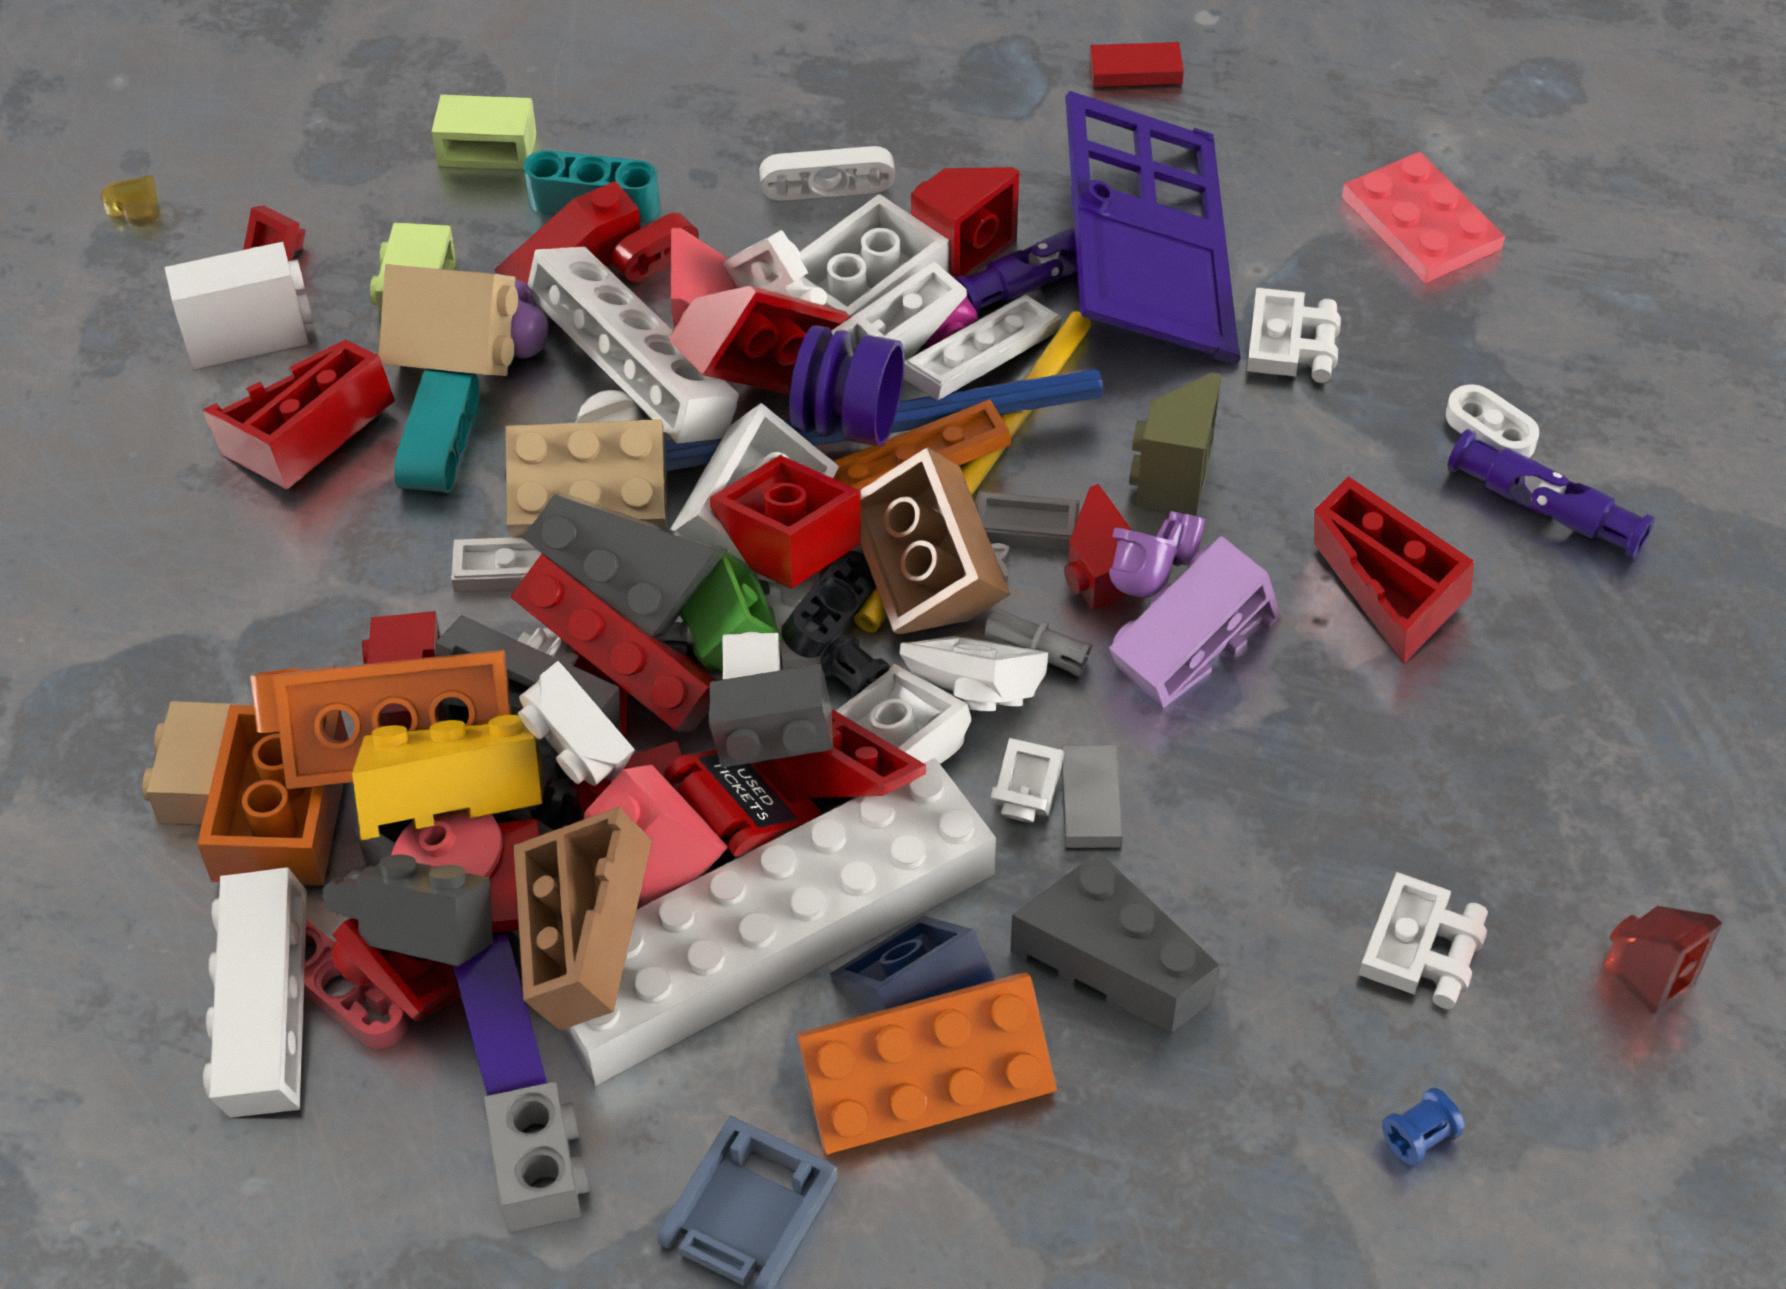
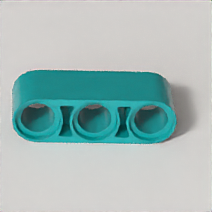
M552 150L534 152L524 161L523 170L528 202L531 208L537 212L556 215L574 198L616 181L638 207L640 224L652 221L660 213L657 170L649 162Z
M426 369L424 371L395 458L394 478L397 488L439 493L451 492L477 412L480 386L476 374Z

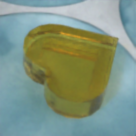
M153 175L118 181L108 185L101 192V200L106 214L114 218H125L126 222L131 226L144 227L157 221L160 216L157 188Z

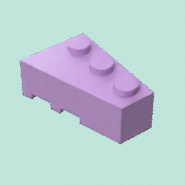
M1221 535L1210 547H1203L1195 554L1189 562L1188 569L1173 584L1165 585L1155 594L1150 607L1136 621L1126 623L1117 632L1109 650L1118 670L1161 707H1166L1212 671V666L1208 664L1211 659L1226 648H1229L1234 653L1241 650L1247 645V639L1243 635L1261 621L1271 627L1281 619L1269 573Z

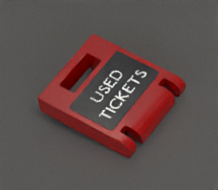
M713 749L679 756L668 765L664 772V776L671 784L681 783L677 788L678 792L720 838L733 835L738 827H740L741 830L732 837L727 845L729 851L735 857L743 856L823 815L775 759L721 768L717 750Z

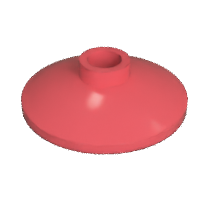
M468 810L448 811L433 814L434 826L416 829L412 821L398 837L391 854L409 855L416 859V863L436 867L457 865L463 867L466 873L490 877L501 857L503 837L497 821L491 814L470 818Z

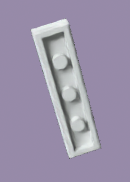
M1024 295L907 359L904 365V380L934 399L940 400L1057 333L1060 329L1062 317L1029 296Z

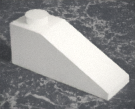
M933 261L831 332L834 335L837 330L849 331L853 341V352H855L858 343L864 335L900 340L904 347V358L906 361L914 356L967 296V289Z

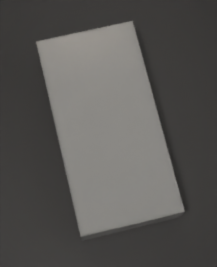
M978 491L976 509L990 544L1001 543L1012 546L1069 551V540L1079 517L1080 500Z
M1062 745V750L1064 751L1062 785L1065 848H1121L1123 836L1117 745Z

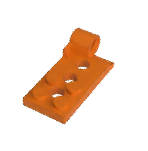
M504 650L344 667L327 666L308 669H282L250 675L256 730L259 733L279 732L286 789L353 782L352 772L364 735H372L373 730L382 727L380 713L383 707L388 704L397 703L408 709L412 718L411 727L408 731L430 730L431 725L440 722L437 716L438 704L441 700L449 697L458 698L467 705L469 719L465 726L485 725L492 718L512 715ZM342 710L352 717L354 732L349 739L337 741L331 739L325 733L323 719L327 712Z

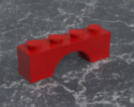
M541 553L510 598L675 731H694L710 710V682L717 680L685 654L670 648L654 637H650Z

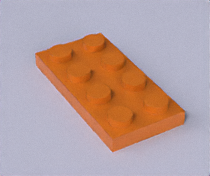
M1026 972L795 1033L822 1148L826 1155L1057 1091L1031 975Z

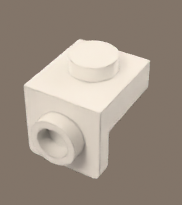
M1009 738L997 787H993L990 797L996 806L1002 807V816L1028 823H1033L1035 815L1049 818L1064 758L1063 750Z

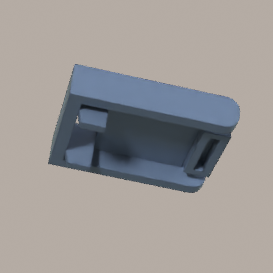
M730 1115L662 1224L657 1236V1242L671 1249L681 1233L686 1236L678 1247L680 1255L743 1286L749 1284L758 1270L760 1274L756 1280L755 1289H774L838 1180L837 1165ZM751 1152L794 1171L792 1176L793 1191L744 1168L743 1166Z

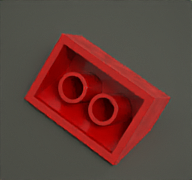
M750 285L694 298L681 315L677 326L668 340L704 376L790 395L792 375L798 352L810 327L815 325L829 327L832 331L851 318V316L846 311Z

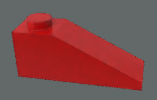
M616 181L590 191L570 201L499 264L494 271L502 275L514 276L516 280L525 282L528 285L535 250L586 247L605 266L613 264L612 253L617 244L626 236L641 229L639 209Z
M833 709V750L775 759L799 788L811 798L884 796L926 774V764Z

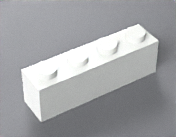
M288 867L220 876L219 898L214 899L212 903V921L217 931L216 952L211 953L209 958V974L215 989L214 1007H210L206 1014V1028L208 1036L212 1041L211 1063H207L204 1067L203 1083L207 1097L230 1118L300 1110L307 890Z

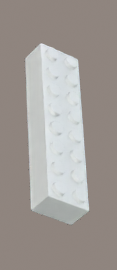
M933 758L924 763L926 764V774L884 796L856 797L637 909L614 1012L561 1030L594 1086L603 1083L995 875L996 837L937 759Z

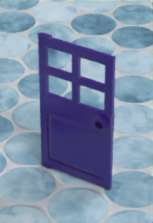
M1069 91L1065 101L1081 316L1212 354L1213 359L1230 364L1239 362L1241 357L1237 337L1214 135L1197 128L1189 130ZM1086 116L1133 131L1135 155L1087 140ZM1150 137L1196 151L1199 175L1153 161ZM1089 158L1137 173L1139 197L1113 190L1103 181H1091ZM1155 179L1201 193L1204 218L1158 204Z

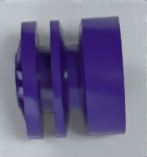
M811 326L805 334L799 349L791 381L790 418L794 430L810 433L816 427L820 436L828 437L833 435L842 418L843 435L847 441L877 447L883 446L890 436L901 398L905 365L902 342L879 336L864 335L858 343L855 352H853V341L849 331L837 330L833 335L829 327Z

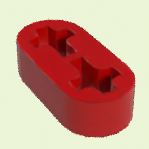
M673 212L622 239L612 253L613 266L629 281H643L671 266V228H682L699 239L698 229L680 213Z

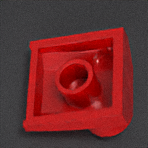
M349 918L345 920L332 935L336 942L332 947L331 955L339 973L345 979L359 985L370 986L375 984L407 1015L418 1022L461 997L453 965L371 947L359 934L358 919Z

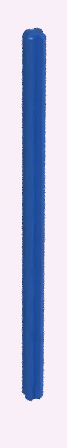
M1088 369L952 392L940 400L928 396L900 401L891 433L916 429L991 399L999 415L1097 399L1103 394L1102 378L1099 370ZM842 418L832 436H820L816 427L810 433L796 431L814 446L847 441L843 435ZM791 420L784 421L790 427L793 428V426L791 425ZM722 438L678 444L673 439L666 440L667 471L707 465Z

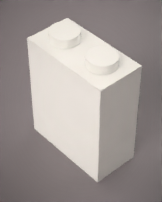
M283 242L165 267L172 304L193 370L309 344L304 325L314 322L307 294L297 296L295 291L305 288L298 259L288 261Z

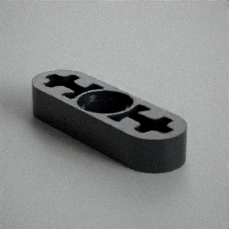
M849 551L838 558L781 627V635L785 644L794 653L806 658H815L821 655L875 589L876 585L863 553ZM849 575L857 580L852 587L844 581ZM821 596H827L834 600L842 611H836L829 607L822 600ZM810 620L819 626L813 633L805 628Z

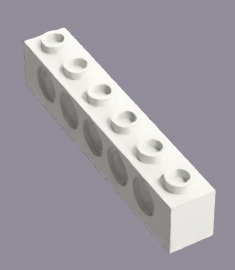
M586 247L535 250L528 281L532 299L653 420L662 419L664 431L677 444L723 438L736 412L739 393L725 380L702 375L668 340L673 330Z

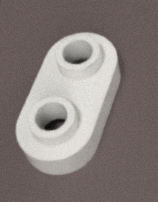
M1463 385L1452 391L1446 409V419L1452 428L1461 434L1465 430L1470 429L1476 433L1477 439L1500 450L1508 447L1529 458L1533 455L1539 438V427L1531 417L1491 390L1480 385Z

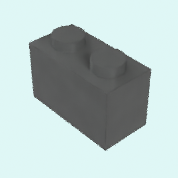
M821 664L710 682L709 726L721 768L833 750L832 706Z

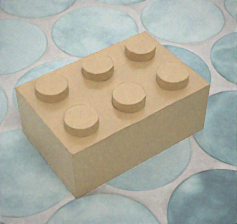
M662 419L505 426L507 527L512 538L523 537L554 494L571 495L669 529L666 437Z

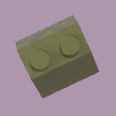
M1211 372L1152 400L1147 421L1137 420L1132 451L1141 452V455L1134 454L1129 477V484L1138 486L1136 507L1197 516L1214 441L1222 374Z

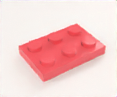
M1421 152L1412 154L1344 183L1342 198L1424 283H1428L1502 250L1505 235Z

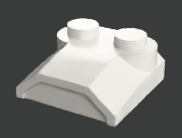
M951 636L910 643L904 642L900 645V655L911 673L932 684L954 691L953 695L964 699V702L968 704V708L971 710L996 711L997 705L1022 706L1024 698L1034 696L1035 690L1047 671L1048 652L978 639Z
M559 661L543 672L538 682L519 697L523 709L518 712L521 721L536 738L542 739L544 737L559 754L556 759L560 767L577 784L585 780L595 786L603 779L614 780L624 769L635 750Z
M893 664L889 671L836 710V712L922 763L936 758L941 764L957 752L964 743L965 733L972 720L967 703L896 664Z

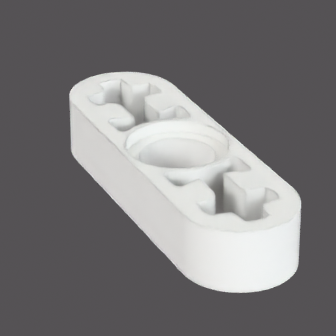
M878 146L774 154L767 157L759 167L761 190L766 197L776 201L880 193L889 189L896 178L892 154L887 149ZM824 168H834L839 171L838 175L831 179H821L815 176L818 171ZM870 168H877L876 172H870ZM848 169H853L854 174L849 175ZM806 172L807 178H801V173ZM785 175V179L779 180L777 176Z

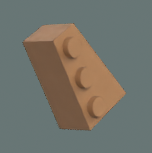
M620 807L514 845L523 999L558 1030H563L614 1012L652 844V839Z

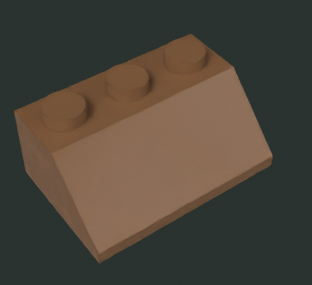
M926 447L860 490V544L893 632L903 634L969 621L1011 595L958 464Z

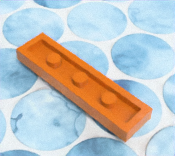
M991 399L890 438L883 446H870L833 461L839 466L833 479L862 490L926 447L956 464L962 465L1012 445L1010 433Z

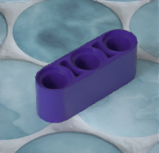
M504 933L493 936V944L463 964L459 966L453 965L487 1096L547 1083L528 1008L523 999V990L508 934Z

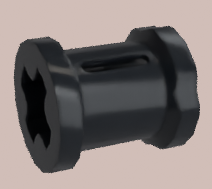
M844 633L832 641L825 649L820 660L823 672L829 677L837 676L851 688L852 697L889 671L891 667L883 659H874L860 648L859 639L851 633Z

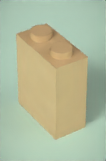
M385 264L378 352L382 364L507 376L508 366L511 364L514 356V342L511 338L512 316L518 307L515 277Z

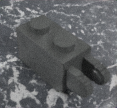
M391 855L382 858L379 861V865L375 867L369 866L367 868L366 865H359L347 872L346 880L343 877L340 879L337 877L326 883L325 888L322 889L323 894L321 896H323L326 908H329L331 913L335 912L336 915L341 913L344 917L358 919L359 934L371 947L459 966L493 944L490 878L466 873L465 869L461 866L442 865L436 867L416 863V859L409 855Z

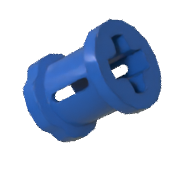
M1430 1088L1424 1092L1421 1102L1402 1115L1392 1113L1382 1121V1130L1388 1145L1396 1156L1411 1166L1420 1163L1425 1158V1151L1443 1139L1455 1140L1461 1136L1462 1130L1465 1127L1458 1107L1450 1100L1446 1093L1438 1088Z

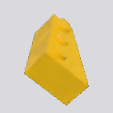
M518 715L498 716L490 719L488 724L465 726L463 721L447 720L431 725L430 730L407 732L406 727L399 725L377 728L372 731V735H364L352 772L361 840L379 837L378 826L413 819L414 827L420 829L434 826L433 814L468 810V816L474 818L542 804L544 777L540 742L526 728Z

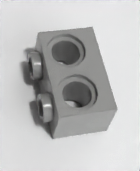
M556 1081L484 1096L501 1207L508 1232L580 1218L581 1211L577 1194L589 1192L583 1156H570L568 1140L579 1138L573 1102L561 1104ZM532 1124L546 1125L537 1133L527 1134L522 1132ZM542 1177L556 1179L551 1185L544 1188L531 1187L534 1181Z

